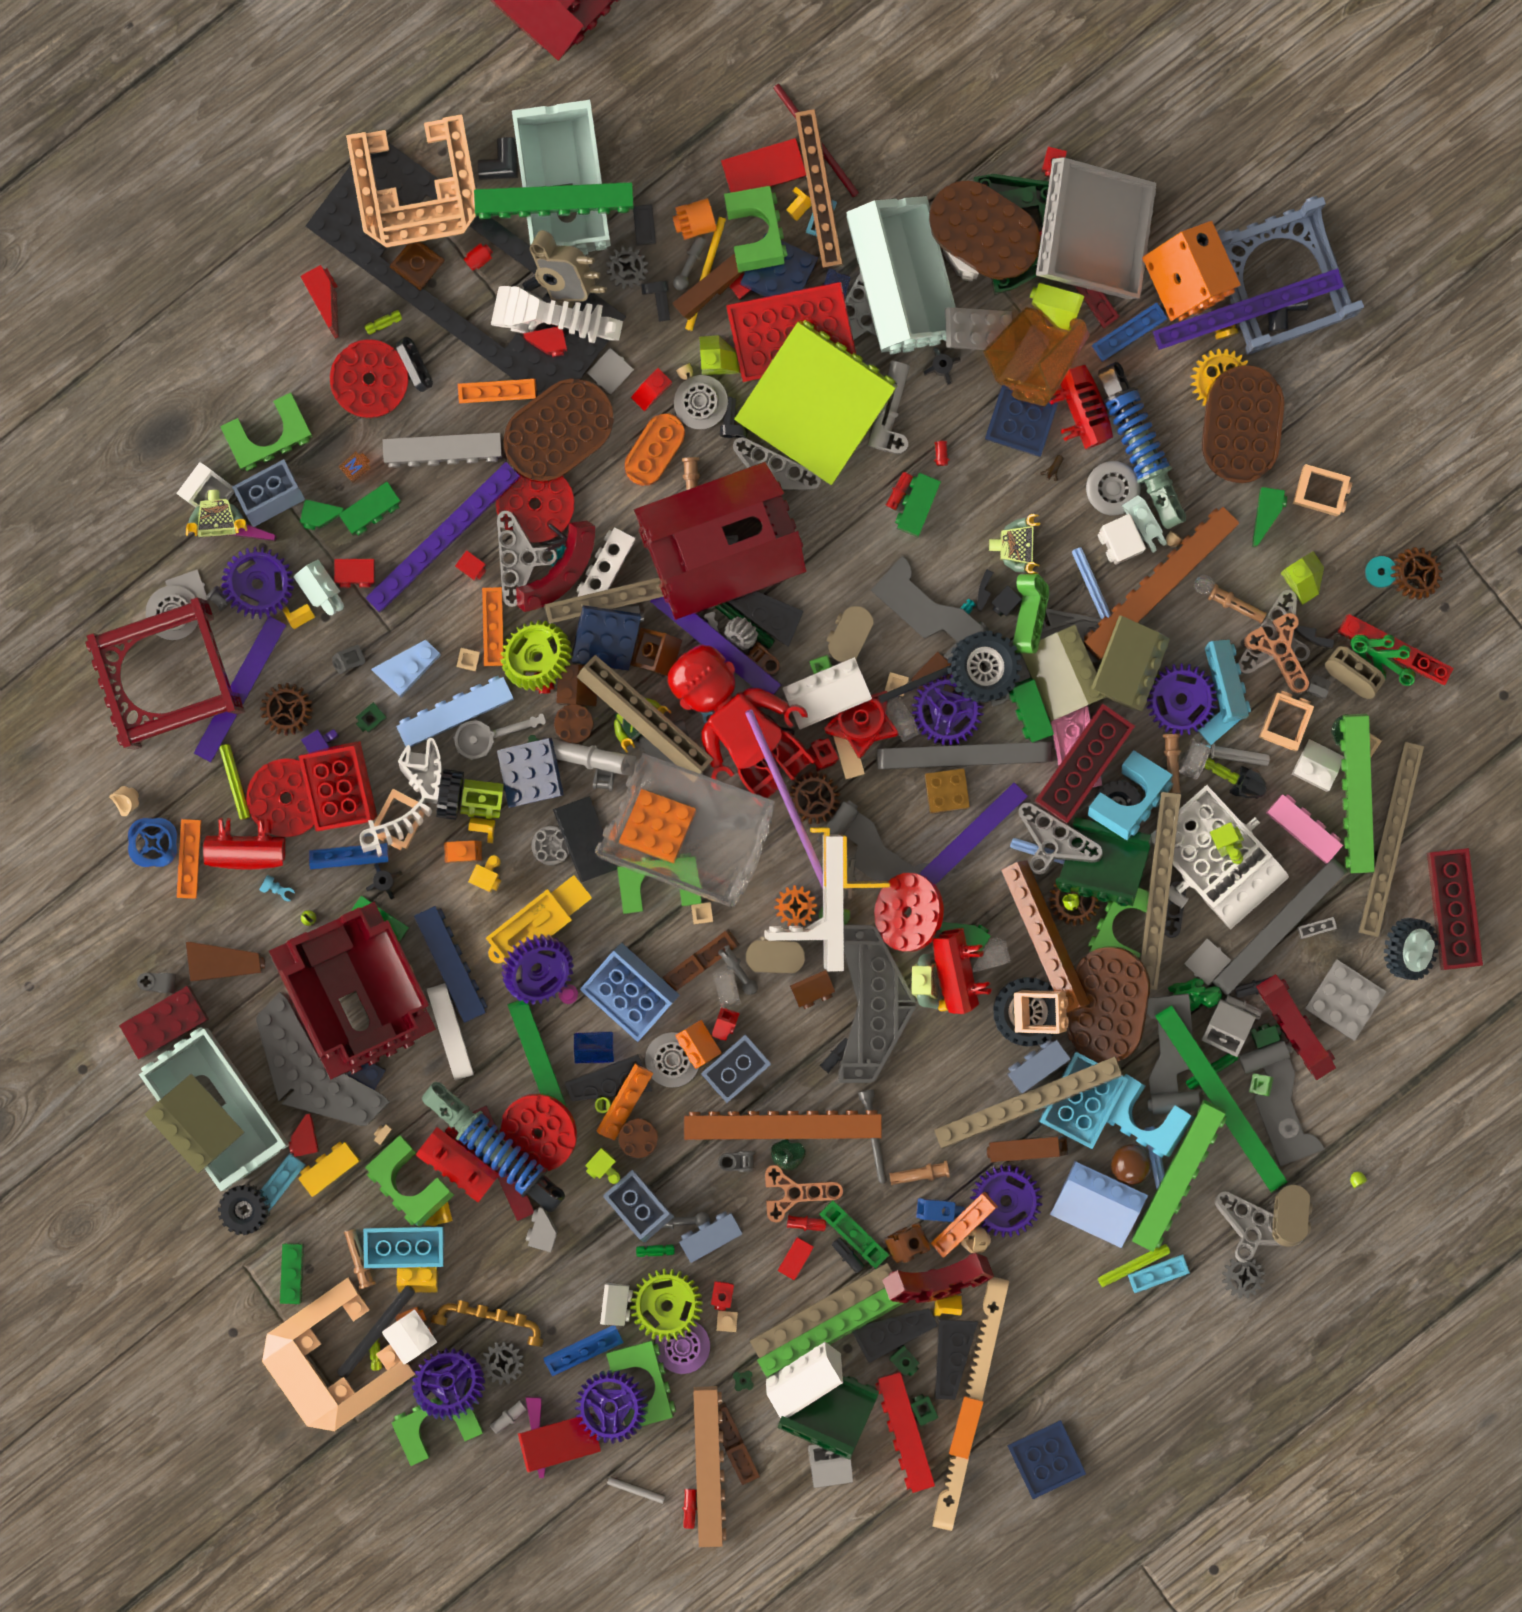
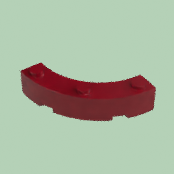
M587 520L569 523L568 538L565 545L566 550L562 558H559L550 569L549 574L541 580L516 587L517 606L524 612L544 607L545 604L556 601L578 581L592 554L595 541V525Z
M1275 974L1257 985L1256 988L1265 1004L1272 1011L1275 1021L1297 1055L1301 1056L1304 1065L1317 1081L1336 1069L1333 1060H1335L1334 1055L1329 1049L1326 1051L1309 1027L1312 1024L1307 1016L1301 1015L1287 991L1290 989L1284 979L1280 980Z
M973 1253L962 1261L940 1269L914 1273L899 1270L893 1271L882 1281L891 1301L907 1303L909 1300H915L916 1303H924L962 1293L961 1289L968 1286L975 1288L992 1279L994 1274L987 1257Z

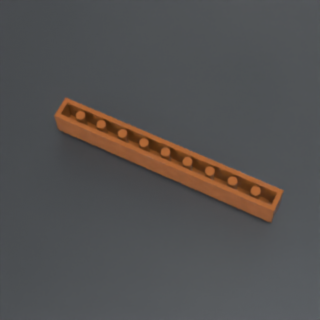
M1224 507L1220 510L1215 508L1208 515L1210 519L1206 523L1202 521L1194 529L1196 533L1192 537L1188 535L1181 542L1183 546L1178 551L1173 549L1167 555L1169 559L1164 564L1160 562L1153 569L1155 573L1151 577L1147 575L1139 583L1141 587L1137 591L1133 589L1126 595L1128 600L1123 604L1119 602L1111 610L1113 614L1109 618L1105 616L1098 623L1100 627L1095 632L1091 630L1085 635L1084 639L1086 641L1083 643L1084 646L1099 661L1105 654L1119 615L1139 623L1239 525V522Z
M847 1110L846 1114H838V1111H826V1114L818 1115V1111H807V1115H799V1111H787V1115H779V1111H767V1115H759V1111H748V1115H740V1111H728V1115H720V1111L708 1112V1115H700V1112H689L688 1116H684V1140L882 1138V1114H878V1110H866V1114H858V1110Z

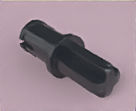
M1268 978L1258 981L1252 980L1251 983L1235 987L1237 997L1241 998L1255 993L1259 995L1256 986Z
M844 1038L833 1051L830 1050L829 1056L819 1065L828 1074L839 1061H842L848 1041L847 1038Z
M837 1238L832 1243V1247L843 1258L842 1261H846L856 1274L865 1267V1264L854 1254L855 1251L851 1250L841 1238Z

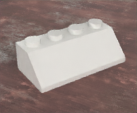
M855 657L783 687L789 706L794 704L801 705L808 713V718L801 717L798 711H792L799 729L872 699Z
M824 1342L766 1379L767 1396L780 1418L781 1416L786 1418L792 1416L843 1383L841 1353Z

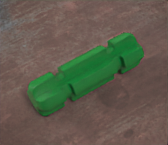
M673 1244L636 1247L637 1257L675 1254Z

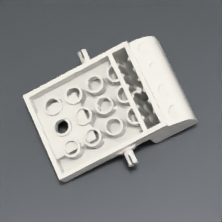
M1206 785L1179 809L1173 866L1180 872L1184 881L1175 888L1180 894L1189 886L1195 889L1207 905L1231 930L1285 882L1289 876L1271 853L1253 835L1252 830L1260 822L1254 817L1248 824L1242 823ZM1189 821L1196 822V828L1192 831L1187 830L1185 827ZM1230 822L1233 827L1238 826L1244 838V841L1241 842L1243 848L1239 849L1243 856V862L1238 865L1234 864L1229 854L1221 857L1210 831ZM1156 830L1151 834L1152 843L1154 845L1156 838Z

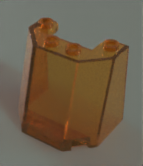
M1026 307L983 351L995 380L1000 385H1005L1013 391L1011 395L1017 400L1046 406L1090 336L1084 320L1074 318L1070 321V331L1047 326L1040 310Z

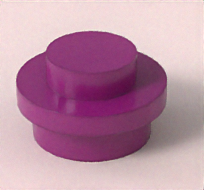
M567 984V987H562V993H558L559 999L565 1004H571L578 998V990L570 984Z

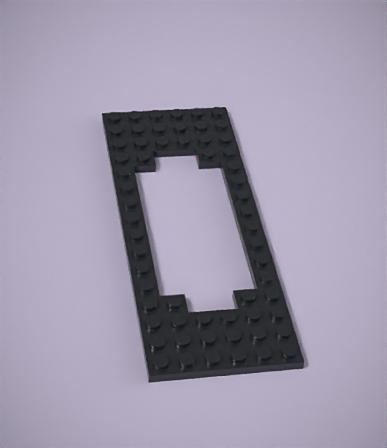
M388 142L389 151L371 154L377 191L396 187L398 201L400 199L406 205L421 203L426 195L432 200H438L434 180L439 179ZM350 165L305 226L513 380L536 379L537 396L559 381L567 379L581 380L609 342L608 339L596 336L595 343H591L587 333L585 338H580L579 331L575 330V333L571 334L569 333V328L563 327L567 351L562 356L552 357V354L547 355L517 333L508 346L504 348L422 288L420 291L391 269L390 264L381 258L387 248L363 232L352 165ZM479 216L474 218L469 227L533 274L536 273L537 265L527 243L492 218L479 219ZM547 292L542 300L551 304V298ZM590 293L585 301H576L581 303L579 311H583L586 304H592V314L597 305H602L601 317H611L623 322L626 319L625 315L595 293ZM547 324L544 329L557 327V325Z

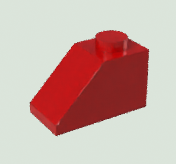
M558 326L524 333V338L527 342L547 355L552 354V357L564 355V352L567 351L563 329H558Z
M657 368L641 384L631 399L645 412L672 385V381Z
M312 1113L304 1116L292 1134L291 1142H288L290 1144V1154L294 1153V1157L319 1152Z

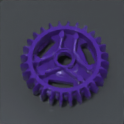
M254 547L253 553H250L247 548L245 555L239 551V558L236 556L232 557L234 563L227 562V566L230 569L224 568L223 572L227 575H223L222 580L226 582L222 583L221 587L227 589L223 591V595H229L226 598V602L233 601L231 608L237 606V613L243 610L244 617L251 613V619H254L255 614H258L259 619H262V615L265 613L266 617L269 618L270 611L276 615V608L282 611L283 605L281 603L287 605L289 601L286 598H291L292 596L288 591H293L294 586L289 585L294 583V578L288 577L292 576L293 572L286 571L289 568V564L283 566L282 564L285 559L278 560V553L271 556V549L267 554L264 553V547L261 548L260 552H257L256 547ZM254 561L255 564L242 573L237 571V568L242 564ZM274 573H280L283 591H276ZM255 579L261 580L263 587L261 589L253 588L252 581ZM241 594L259 602L258 606L242 601L240 599Z
M1180 663L1179 668L1172 664V670L1165 666L1166 672L1158 671L1160 677H1155L1156 682L1149 693L1151 696L1147 698V701L1151 702V704L1146 705V708H1152L1149 716L1155 715L1156 717L1153 719V722L1160 721L1159 728L1165 725V732H1168L1170 728H1172V734L1179 730L1180 735H1183L1184 730H1186L1190 735L1191 728L1198 732L1197 726L1200 725L1204 728L1203 721L1210 722L1207 716L1215 715L1211 711V708H1217L1216 705L1212 704L1213 701L1218 700L1217 697L1212 696V694L1217 693V690H1211V687L1215 684L1214 682H1207L1211 678L1210 676L1203 677L1205 674L1204 670L1197 673L1198 666H1195L1193 670H1191V664H1188L1186 668H1184L1183 663ZM1177 674L1194 677L1196 682L1191 684L1177 681ZM1179 693H1184L1187 697L1184 704H1178L1175 700ZM1157 696H1163L1168 714L1161 715L1156 699ZM1202 704L1205 707L1204 711L1197 719L1191 722L1188 717Z
M943 676L941 680L939 678L935 682H930V685H923L924 690L918 689L917 692L920 694V697L914 696L913 698L918 702L912 704L917 710L911 712V714L917 715L913 722L919 721L920 723L916 728L924 729L921 735L929 734L927 740L934 737L935 744L938 740H941L942 746H944L946 741L952 746L953 740L960 744L959 738L962 737L964 741H967L966 734L973 736L971 729L978 730L975 723H982L977 718L984 715V713L979 712V709L983 708L984 705H978V702L971 701V697L966 699L963 696L943 691L945 684L957 687L956 683L951 684L947 676ZM927 704L929 705L933 724L929 725L926 724L922 706ZM945 704L953 706L954 711L951 715L943 713L942 708ZM967 715L971 721L956 733L953 728Z
M534 934L531 940L526 937V942L524 943L519 940L520 945L518 947L513 945L514 951H508L510 957L504 958L506 964L502 965L504 971L501 972L503 982L511 995L519 1001L523 1000L526 1004L530 1001L533 1005L536 1000L540 1004H542L543 999L549 1002L550 996L556 998L555 993H562L561 988L567 987L565 982L571 981L569 975L573 974L571 968L574 965L570 951L563 942L559 941L556 937L552 938L550 935L545 937L541 934L538 938ZM549 950L555 952V954L550 956L539 951ZM536 963H540V964H541V966H540V968H539L538 970H536V971H532V970H531V968H532V966H533L534 964H536ZM520 965L521 979L516 981V973Z
M1000 1165V1171L993 1167L992 1174L986 1170L987 1177L985 1178L980 1175L979 1177L982 1182L975 1181L978 1189H972L976 1196H970V1199L976 1200L982 1192H988L989 1197L998 1206L980 1226L983 1228L987 1225L988 1233L994 1229V1236L999 1231L1002 1237L1005 1236L1006 1232L1012 1237L1013 1231L1019 1236V1229L1022 1228V1230L1027 1232L1025 1226L1028 1224L1033 1227V1224L1030 1222L1031 1219L1037 1221L1038 1219L1034 1214L1041 1213L1037 1206H1042L1043 1204L1037 1202V1199L1042 1198V1195L1036 1194L1041 1189L1040 1187L1034 1188V1185L1037 1183L1036 1180L1029 1181L1032 1177L1031 1174L1027 1177L1024 1176L1026 1170L1018 1173V1166L1015 1167L1014 1171L1011 1170V1165H1008L1007 1170H1004L1003 1165ZM1008 1175L1025 1183L1024 1189L1022 1190L1006 1182ZM1004 1195H1008L1012 1199L1011 1204L1007 1207L1002 1206L1000 1203V1199ZM1022 1211L1026 1212V1218L1010 1226L1008 1220Z
M445 1348V1352L441 1354L437 1350V1356L430 1353L431 1359L427 1360L424 1358L426 1364L424 1366L419 1364L421 1371H415L417 1378H413L415 1384L412 1386V1389L415 1391L413 1395L417 1404L429 1416L433 1414L435 1419H438L440 1416L442 1420H445L446 1416H448L450 1420H453V1415H456L460 1419V1413L463 1412L467 1415L468 1408L474 1410L473 1403L479 1404L476 1398L483 1397L480 1391L485 1390V1387L482 1385L485 1383L484 1373L481 1370L480 1364L477 1363L474 1357L471 1358L468 1352L464 1354L462 1350H459L457 1353L453 1348L451 1353H449ZM453 1363L452 1366L435 1371L437 1368L443 1365ZM446 1378L453 1379L449 1387L443 1386V1381ZM468 1379H472L471 1387L468 1393L464 1396ZM431 1392L443 1403L441 1405L432 1403L426 1396Z
M612 1370L607 1371V1376L604 1371L599 1373L600 1377L598 1374H594L592 1376L593 1380L591 1378L586 1380L588 1385L583 1384L581 1386L584 1391L581 1390L577 1393L582 1397L576 1399V1402L581 1403V1405L575 1407V1410H581V1413L576 1417L583 1418L579 1424L587 1425L584 1431L590 1429V1437L597 1434V1441L604 1437V1443L611 1439V1443L614 1444L617 1439L619 1442H623L624 1437L626 1440L630 1439V1433L632 1435L637 1434L636 1429L640 1430L642 1428L640 1423L646 1421L642 1415L648 1414L647 1411L643 1410L648 1404L642 1402L647 1396H641L640 1394L644 1389L638 1390L639 1382L633 1384L634 1377L626 1379L627 1373H623L620 1376L619 1370L615 1371L614 1375ZM603 1382L620 1384L621 1389H603ZM607 1402L614 1403L615 1411L613 1413L606 1410ZM589 1407H593L601 1422L600 1425L593 1420ZM632 1408L635 1410L634 1417L630 1425L626 1427L622 1423Z

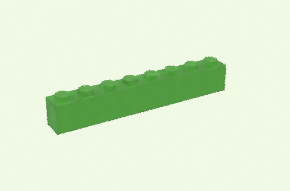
M1367 714L1343 715V720H1340V732H1343L1344 740L1340 741L1341 752L1344 751V759H1341V769L1345 771V779H1342V790H1346V798H1343V810H1346L1343 826L1344 829H1347V837H1344V848L1348 849V856L1345 857V868H1348L1350 873L1375 872L1369 716Z
M1203 1100L1132 1237V1242L1154 1252L1156 1247L1160 1248L1164 1240L1161 1237L1163 1232L1170 1229L1173 1222L1171 1220L1173 1213H1178L1182 1205L1180 1203L1182 1196L1186 1197L1191 1188L1188 1184L1191 1179L1195 1180L1200 1170L1197 1167L1200 1161L1204 1162L1209 1153L1206 1150L1209 1144H1214L1218 1136L1216 1134L1218 1127L1222 1128L1227 1119L1224 1116V1109Z
M884 1288L757 1359L765 1376L769 1378L822 1343L826 1342L831 1345L904 1303L891 1301Z

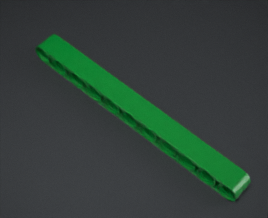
M1172 1005L1155 1015L1211 1103L1225 1110L1224 1116L1227 1117L1225 1124L1269 1191L1272 1193L1286 1184V1178Z

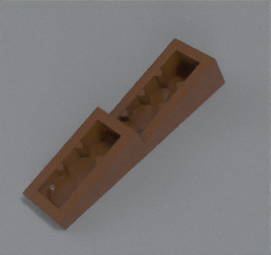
M735 253L672 303L683 317L690 320L717 293L721 295L743 273L738 272Z
M727 929L663 976V979L671 988L677 991L722 958L718 953L720 949L725 951L724 947L728 945L733 950L740 944L730 930Z
M726 1403L719 1404L718 1411H722L723 1422L719 1423V1431H723L722 1444L741 1484L744 1485L759 1478L760 1475Z

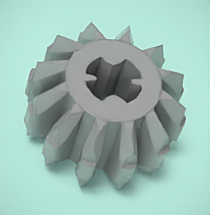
M739 616L730 620L724 631V634L727 636L726 639L742 650L749 649L750 646L752 647L758 636V633L755 631L756 627L752 626L751 622H748L746 618L742 619Z

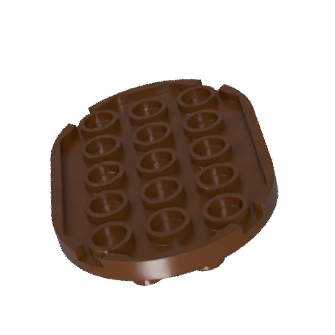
M959 181L946 186L933 200L929 211V223L935 241L945 251L980 274L998 280L1010 277L1015 278L1026 272L1036 260L1040 249V234L1035 221L1026 211L990 187L975 181Z
M1250 365L1229 368L1214 380L1207 394L1202 434L1203 456L1209 468L1217 476L1230 482L1248 483L1261 478L1262 475L1273 467L1279 454L1284 414V396L1280 385L1264 369Z
M567 379L555 383L517 411L508 422L504 434V450L508 461L518 473L532 480L550 481L562 477L600 449L609 438L614 420L611 403L606 394L589 381Z
M1114 946L1102 947L1083 957L1075 969L1090 1004L1074 1012L1067 1013L1069 1020L1067 1034L1069 1040L1072 1041L1079 1054L1097 1063L1113 1057L1121 1061L1136 1050L1143 1036L1150 995L1149 975L1141 960L1126 949Z

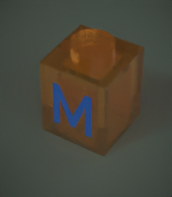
M356 451L338 467L354 483L370 469L368 465L370 460L363 453L359 455Z

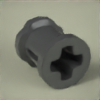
M215 586L209 592L206 599L211 600L219 607L218 610L222 611L230 602H226L227 596L223 595L219 590L220 587Z

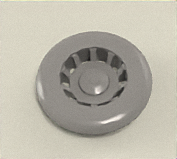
M696 375L688 378L678 387L674 397V408L678 418L685 425L694 429H707L716 425L725 415L728 405L727 393L723 385L715 378L707 375Z
M1108 461L1098 465L1090 473L1086 484V492L1090 503L1095 509L1107 515H1120L1126 513L1122 507L1123 504L1138 495L1140 496L1141 484L1137 482L1136 473L1129 465L1119 461Z
M170 585L162 587L154 592L148 600L146 618L157 615L158 610H160V613L180 607L182 602L185 605L191 603L190 600L196 597L189 590L181 586ZM175 597L179 598L178 602L174 601ZM195 620L157 633L156 635L167 640L182 639L194 631L198 622Z
M675 1032L665 1033L655 1038L648 1046L645 1055L646 1069L651 1070L653 1073L651 1078L665 1087L685 1085L693 1079L698 1071V1068L695 1069L689 1061V1057L683 1056L682 1052L684 1049H676V1046H680L675 1036L678 1033ZM673 1044V1048H668L667 1045ZM663 1047H665L666 1050L663 1053L660 1052V1050ZM658 1054L661 1055L660 1060H657ZM688 1059L687 1065H684V1060ZM658 1063H661V1069L658 1067ZM681 1067L685 1068L682 1073L679 1071ZM663 1071H669L668 1075L663 1073ZM672 1072H677V1075H671Z

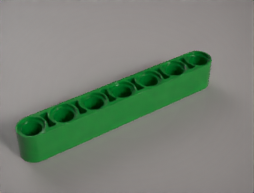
M517 1000L507 1004L540 1094L557 1099L567 1108L529 1003L526 1004L523 1000Z

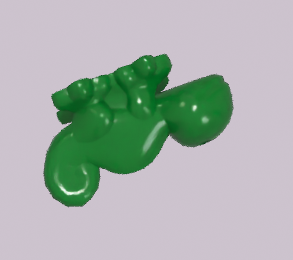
M1193 978L1186 983H1175L1168 987V990L1174 993L1172 995L1189 994L1190 1012L1196 1010L1200 1004L1207 1008L1215 1007L1222 998V992L1219 987L1214 986L1206 989L1201 987L1204 984L1203 979Z

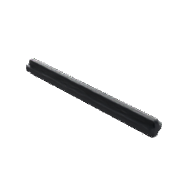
M407 1285L338 1369L337 1373L341 1378H347L383 1334L382 1331L387 1329L412 1298L415 1290L411 1286Z

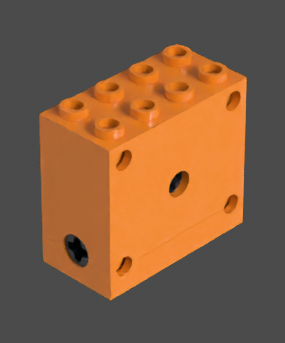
M1212 221L1180 232L1142 257L1170 321L1178 319L1180 322L1189 318L1190 315L1194 314L1196 316L1205 312L1206 309L1213 307L1215 303L1234 294V289L1241 285Z

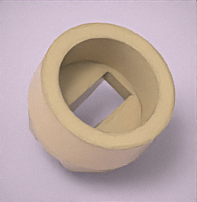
M690 363L676 370L679 377L684 380L688 379L687 375L690 378L693 375Z
M1171 530L1166 536L1167 545L1170 547H1177L1183 540Z

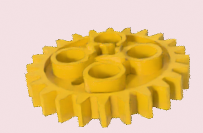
M1216 349V355L1209 351V358L1206 355H1202L1203 362L1196 361L1199 368H1192L1196 375L1190 376V378L1195 379V382L1191 383L1190 386H1196L1192 393L1199 394L1196 400H1204L1202 406L1206 405L1207 394L1212 383L1221 374L1218 364H1222V373L1226 371L1228 364L1234 367L1246 365L1248 363L1247 360L1244 362L1240 361L1242 355L1236 358L1235 351H1232L1229 355L1228 349H1224L1223 354H1221L1220 349ZM1208 367L1215 369L1216 374L1214 377L1207 375Z

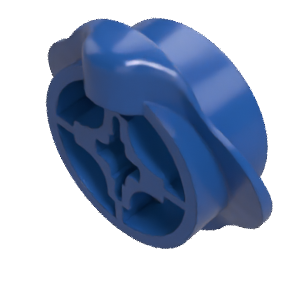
M141 818L135 821L129 828L128 853L135 864L142 867H163L174 860L177 854V832L170 821L164 818ZM156 826L161 828V830L155 835H149L144 828ZM138 833L145 840V846L140 851L136 847ZM165 833L169 838L167 851L160 845V839ZM145 835L151 839L157 838L156 844L160 850L154 846L149 847V841ZM149 850H156L162 855L155 859L144 857Z

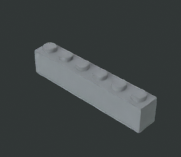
M484 433L383 439L384 464L388 465L389 468L400 467V464L416 467L420 466V463L428 462L429 466L439 465V462L447 461V464L450 465L459 464V461L467 460V463H478L480 459H486V462H498V458H502L501 434Z

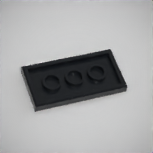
M590 796L553 809L581 883L617 870Z

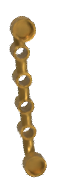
M458 1300L457 1304L447 1303L442 1305L437 1315H432L431 1323L446 1326L448 1318L444 1317L445 1313L454 1311L526 1327L533 1332V1337H528L527 1344L537 1347L543 1346L544 1340L540 1339L541 1331L539 1326L533 1321L526 1320L527 1315L516 1313L515 1317L508 1316V1311L496 1309V1313L490 1312L487 1306L477 1304V1308L469 1307V1302Z

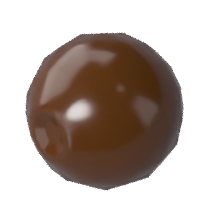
M1135 1144L1122 1146L1115 1152L1111 1160L1113 1175L1118 1181L1127 1185L1141 1183L1151 1171L1152 1163L1149 1154L1144 1148Z

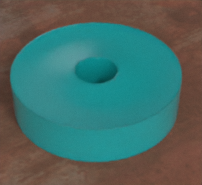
M1385 556L1373 558L1365 568L1367 581L1377 588L1389 586L1396 579L1390 576L1395 573L1391 569V566H1394L1395 563ZM1380 568L1384 570V575L1382 576L1377 572Z

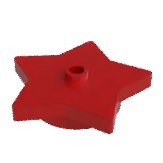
M887 691L871 695V700L838 713L824 728L825 733L847 740L859 759L875 741L898 736L897 729L886 715L888 701L880 703L878 696L887 693Z

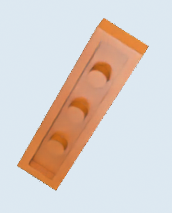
M536 379L458 384L459 403L535 399L537 397Z
M502 587L482 588L484 667L503 666L500 661L503 659L501 652H504Z
M181 819L177 898L197 899L201 820Z
M637 1064L633 1066L596 1130L600 1135L615 1141L653 1075L651 1070Z
M986 1192L982 1193L931 1242L932 1246L945 1258L998 1206Z

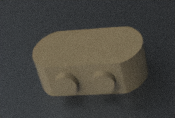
M853 606L846 609L844 614L839 613L835 621L838 626L835 632L831 630L826 640L829 642L828 651L830 656L838 663L854 657L857 659L874 624L872 615L868 610L859 606Z
M1337 647L1325 663V667L1330 675L1363 698L1372 699L1385 683V677L1380 670L1347 647Z
M760 937V941L756 940L748 947L746 961L754 972L796 973L804 964L805 954L803 948L797 942L791 940L768 941L765 937Z
M1289 1185L1284 1187L1275 1196L1272 1236L1277 1243L1285 1247L1298 1245L1311 1231V1222L1308 1221L1309 1215L1312 1213L1313 1204L1310 1203L1309 1193L1303 1187Z

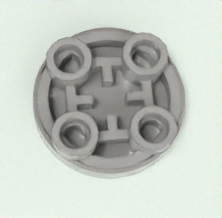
M547 826L537 831L532 839V852L541 863L557 865L568 857L569 851L559 827Z

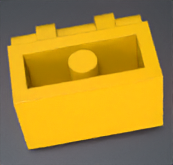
M495 855L490 856L485 867L476 864L468 882L491 893L493 890L497 891L501 880L499 879L500 875L494 873L493 870L499 867L501 863L500 858Z
M437 1267L397 1268L398 1293L407 1285L411 1286L415 1293L438 1292Z

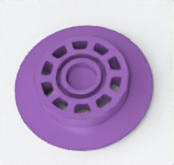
M695 1322L697 1327L692 1325L689 1327L692 1331L691 1337L686 1335L687 1331H684L685 1338L681 1335H678V1341L675 1338H671V1346H667L668 1341L666 1337L660 1342L657 1335L655 1344L658 1343L661 1355H658L660 1363L663 1362L666 1369L674 1373L686 1374L696 1371L705 1363L710 1352V1340L707 1332L700 1324ZM694 1337L696 1338L697 1343H694V1342H693L692 1339H693ZM695 1346H698L697 1352L694 1351ZM668 1350H671L673 1354L670 1355ZM691 1354H694L695 1356L692 1359H690L689 1356ZM676 1356L679 1358V1360L677 1361L673 1359V1357ZM686 1358L687 1361L682 1362L681 1359Z

